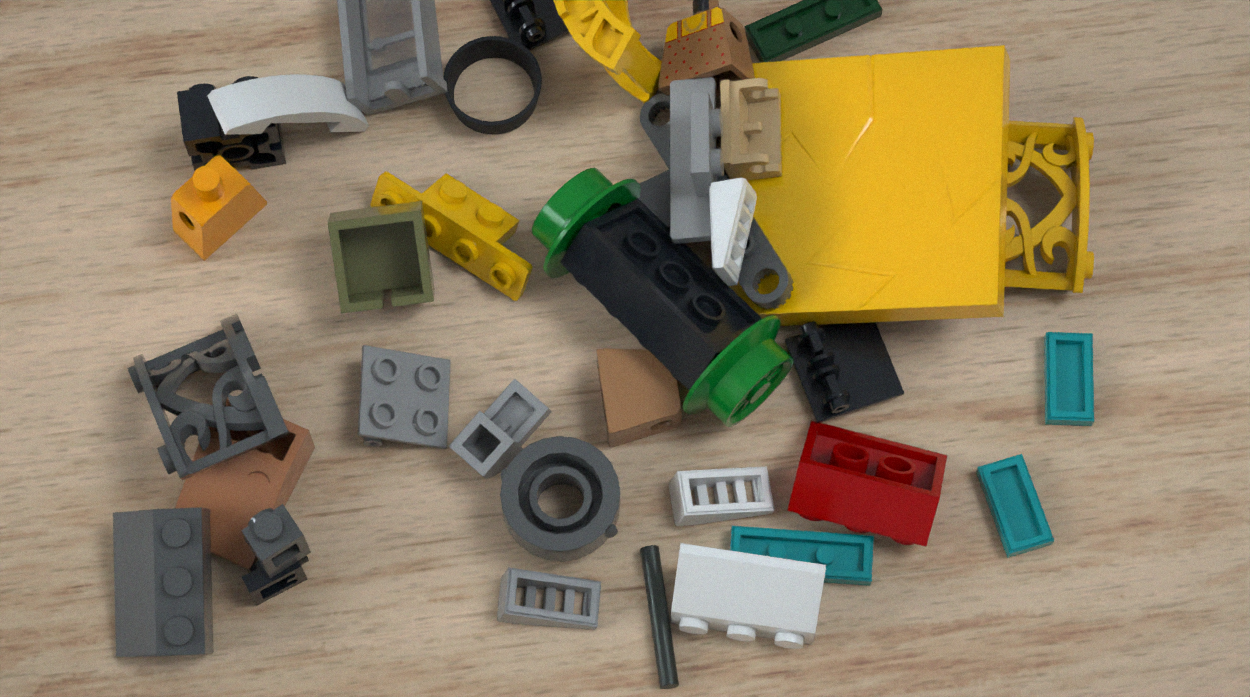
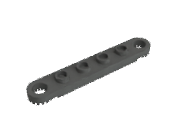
M660 93L652 96L648 102L644 103L640 111V123L668 169H670V121L662 126H655L653 123L655 122L653 117L657 116L656 112L660 113V109L665 110V107L670 109V95ZM725 170L723 177H717V182L730 179ZM753 216L738 281L747 296L758 307L765 308L766 310L770 308L776 309L778 305H784L787 298L790 299L794 282L791 274ZM770 274L779 276V284L773 292L769 294L759 293L757 290L759 286L757 284L761 283V278L764 279L765 275L770 276Z

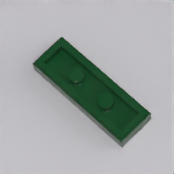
M802 0L744 26L747 40L760 63L783 61L881 17L883 9L877 0Z

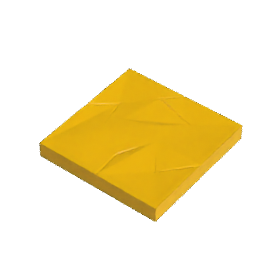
M1005 45L874 54L872 56L860 55L752 63L755 78L767 79L768 89L778 88L781 93L782 176L747 180L757 193L753 216L791 274L794 283L790 299L787 298L784 305L780 304L778 308H770L768 310L754 304L743 290L739 281L737 285L729 287L762 319L770 315L777 316L781 321L780 326L804 325L813 321L817 324L1004 317L1010 58ZM776 274L765 275L764 279H760L761 283L757 284L759 286L757 290L760 294H769L777 288L779 276Z

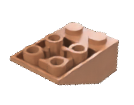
M227 397L226 406H231ZM285 419L283 420L290 435L185 479L175 508L202 507L210 509L211 553L248 570L257 562V558L244 540L241 530L248 527L250 519L260 511L268 508L274 510L282 504L286 505L315 449L310 431ZM209 427L211 432L209 446L203 451L199 443L192 461L220 450L217 428ZM266 429L256 431L230 430L232 444L263 432Z

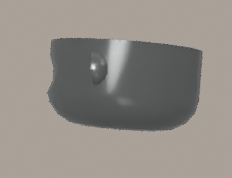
M556 436L543 438L525 447L514 457L507 469H502L500 475L502 481L500 497L504 521L511 536L522 548L532 555L550 561L564 562L577 560L591 554L603 545L608 538L614 537L618 533L616 528L620 511L618 476L608 458L592 444L574 437ZM565 484L575 487L581 492L584 497L582 507L576 514L568 518L557 519L550 517L541 510L538 504L541 493L554 485Z

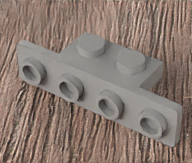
M712 77L674 80L670 83V236L675 244L711 241L709 186H711L710 183L717 182V177L724 176L722 150L717 149V137L723 136V118L721 109H716V83Z

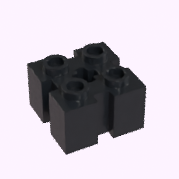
M241 77L235 80L234 83L256 79L258 77ZM207 83L197 84L190 87L189 90L177 92L183 142L189 157L191 156L194 171L201 166H205L217 155H221L233 168L250 165L252 170L286 164L281 123H271L261 134L225 135L207 97L212 90L216 89L214 85Z

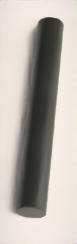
M650 545L642 547L640 553L660 689H671L678 687L679 681L659 546Z

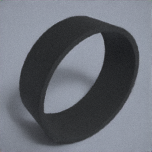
M501 36L480 37L461 46L449 59L443 79L447 82L448 91L445 95L457 118L465 126L476 132L492 135L507 133L523 125L536 108L542 85L541 70L534 55L519 42ZM487 58H502L518 64L526 71L532 81L534 97L523 111L509 119L491 122L468 116L456 106L454 89L459 76L471 64Z

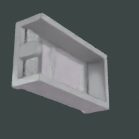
M337 0L347 101L369 116L448 92L447 82L443 79L435 0Z

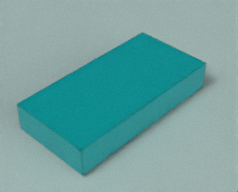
M1046 332L1044 336L1045 425L1092 426L1094 423L1093 334Z
M1019 454L979 466L976 474L1007 558L1052 545L1054 538L1023 455Z

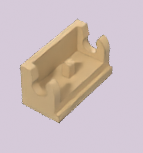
M764 78L737 81L721 80L720 94L723 118L721 150L725 171L731 179L745 178L746 180L782 176L781 93L778 88L768 89V80Z

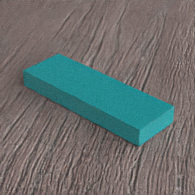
M745 526L731 527L730 551L826 565L824 583L870 586L872 582L874 536Z

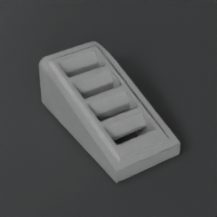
M508 567L501 577L497 621L521 625L595 630L598 626L601 581ZM517 588H525L523 606L515 605ZM536 589L544 590L542 609L535 608ZM556 591H564L562 612L554 611ZM575 592L583 593L581 615L573 614Z

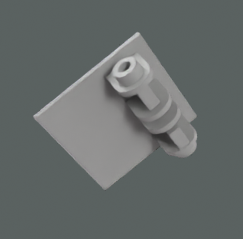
M363 345L358 436L364 438V445L378 447L382 445L384 439L446 449L450 360Z

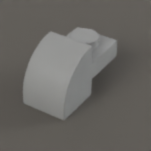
M514 379L484 414L479 411L449 447L484 478L494 477L502 469H505L514 457L523 450L521 446L552 411Z

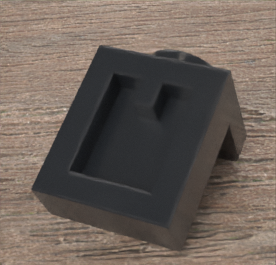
M307 555L271 579L259 561L253 564L249 569L250 573L242 576V579L256 606L306 581L307 577L301 565L309 561Z

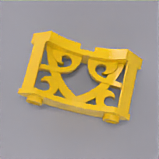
M553 0L558 15L563 19L575 42L592 59L602 65L607 73L625 91L643 103L648 102L656 94L659 88L662 61L651 54L640 42L641 35L633 28L630 20L628 0Z
M1073 117L1072 124L1009 120L1008 164L1013 167L1015 158L1021 162L1014 172H1007V188L1020 182L1026 175L1029 166L1042 173L1054 185L1062 198L1056 207L1031 229L1028 217L1021 206L1007 198L1006 216L1014 219L1018 227L1019 236L1014 237V224L1010 229L1006 230L1005 262L1022 256L1024 270L1005 269V287L1070 290L1073 293H1083L1084 279L1092 278L1094 253L1093 251H1087L1090 206L1089 160H1091L1093 155L1094 135L1092 132H1086L1083 118ZM1034 148L1043 149V151L1039 153ZM1053 149L1068 150V153L1060 155L1055 153ZM1070 168L1071 179L1063 170ZM1071 213L1072 232L1069 229L1062 227V224L1067 220ZM1040 245L1042 258L1046 263L1052 265L1054 261L1052 249L1057 246L1064 248L1068 257L1066 273L1036 271L1033 249Z

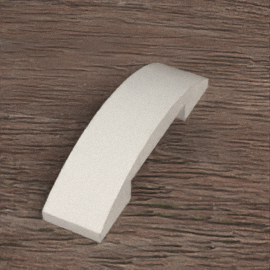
M305 74L268 76L227 85L212 90L207 95L225 135L261 134L271 123L326 122L330 132H364L369 127L363 112L347 101L345 84L324 76Z

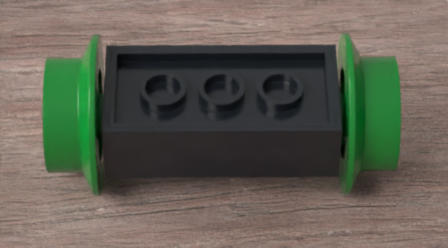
M589 168L580 172L566 182L547 201L533 223V236L549 250L543 265L545 274L550 278H558L571 273L575 280L584 286L606 308L610 315L617 318L638 339L639 343L649 350L671 372L672 376L689 390L683 403V410L688 415L709 409L727 427L738 424L754 412L777 389L793 366L794 359L775 342L781 325L780 319L775 315L762 319L685 243H673L670 229L638 199L641 193V185L635 179H625L613 184L597 168Z

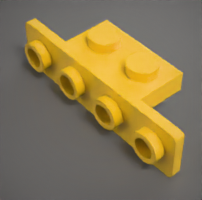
M387 171L378 177L370 203L371 207L422 201L429 246L512 300L517 301L523 295L533 266L503 246L515 234L519 219L447 173L423 193L415 190Z

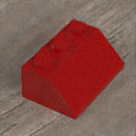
M811 420L787 511L798 513L802 518L810 521L825 520L841 524L856 533L871 532L887 536L902 545L917 544L926 547L940 499L947 455Z

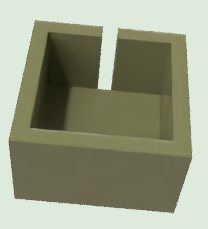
M422 201L330 213L328 229L341 314L383 308L384 290L392 289V307L434 301L435 288Z

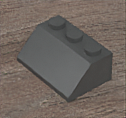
M202 507L113 513L116 657L214 653L210 509Z

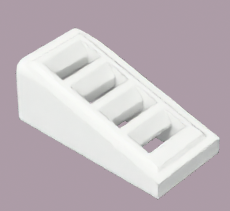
M745 178L710 183L711 186H709L712 268L728 286L737 285L757 200V193Z
M767 466L677 471L669 482L675 526L699 525L772 514L775 511ZM751 481L755 502H747L744 482ZM732 484L735 503H729L726 485ZM707 487H713L716 504H709ZM693 489L696 505L692 503L691 490Z

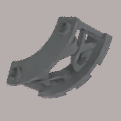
M238 314L221 320L223 329L147 362L144 355L140 354L133 357L135 365L127 368L138 394L145 392L165 445L158 447L157 450L168 474L177 471L182 480L290 435L265 376L262 373L254 376L252 373L261 369ZM199 370L210 373L226 372L214 386L212 393L213 405L177 395L176 391L188 375ZM242 390V393L238 396L230 395L232 391ZM227 397L231 406H226ZM165 410L177 416L171 425ZM209 427L217 428L220 450L192 461L185 450L186 439L192 435L198 436V441L204 451L209 446L211 439ZM266 429L263 432L232 444L230 430L256 431Z

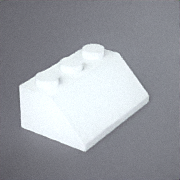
M680 543L670 623L679 624L681 631L691 634H706L708 629L725 631L728 638L737 641L751 642L755 641V637L758 636L775 639L774 644L784 648L800 649L803 648V643L812 645L816 632L826 565Z

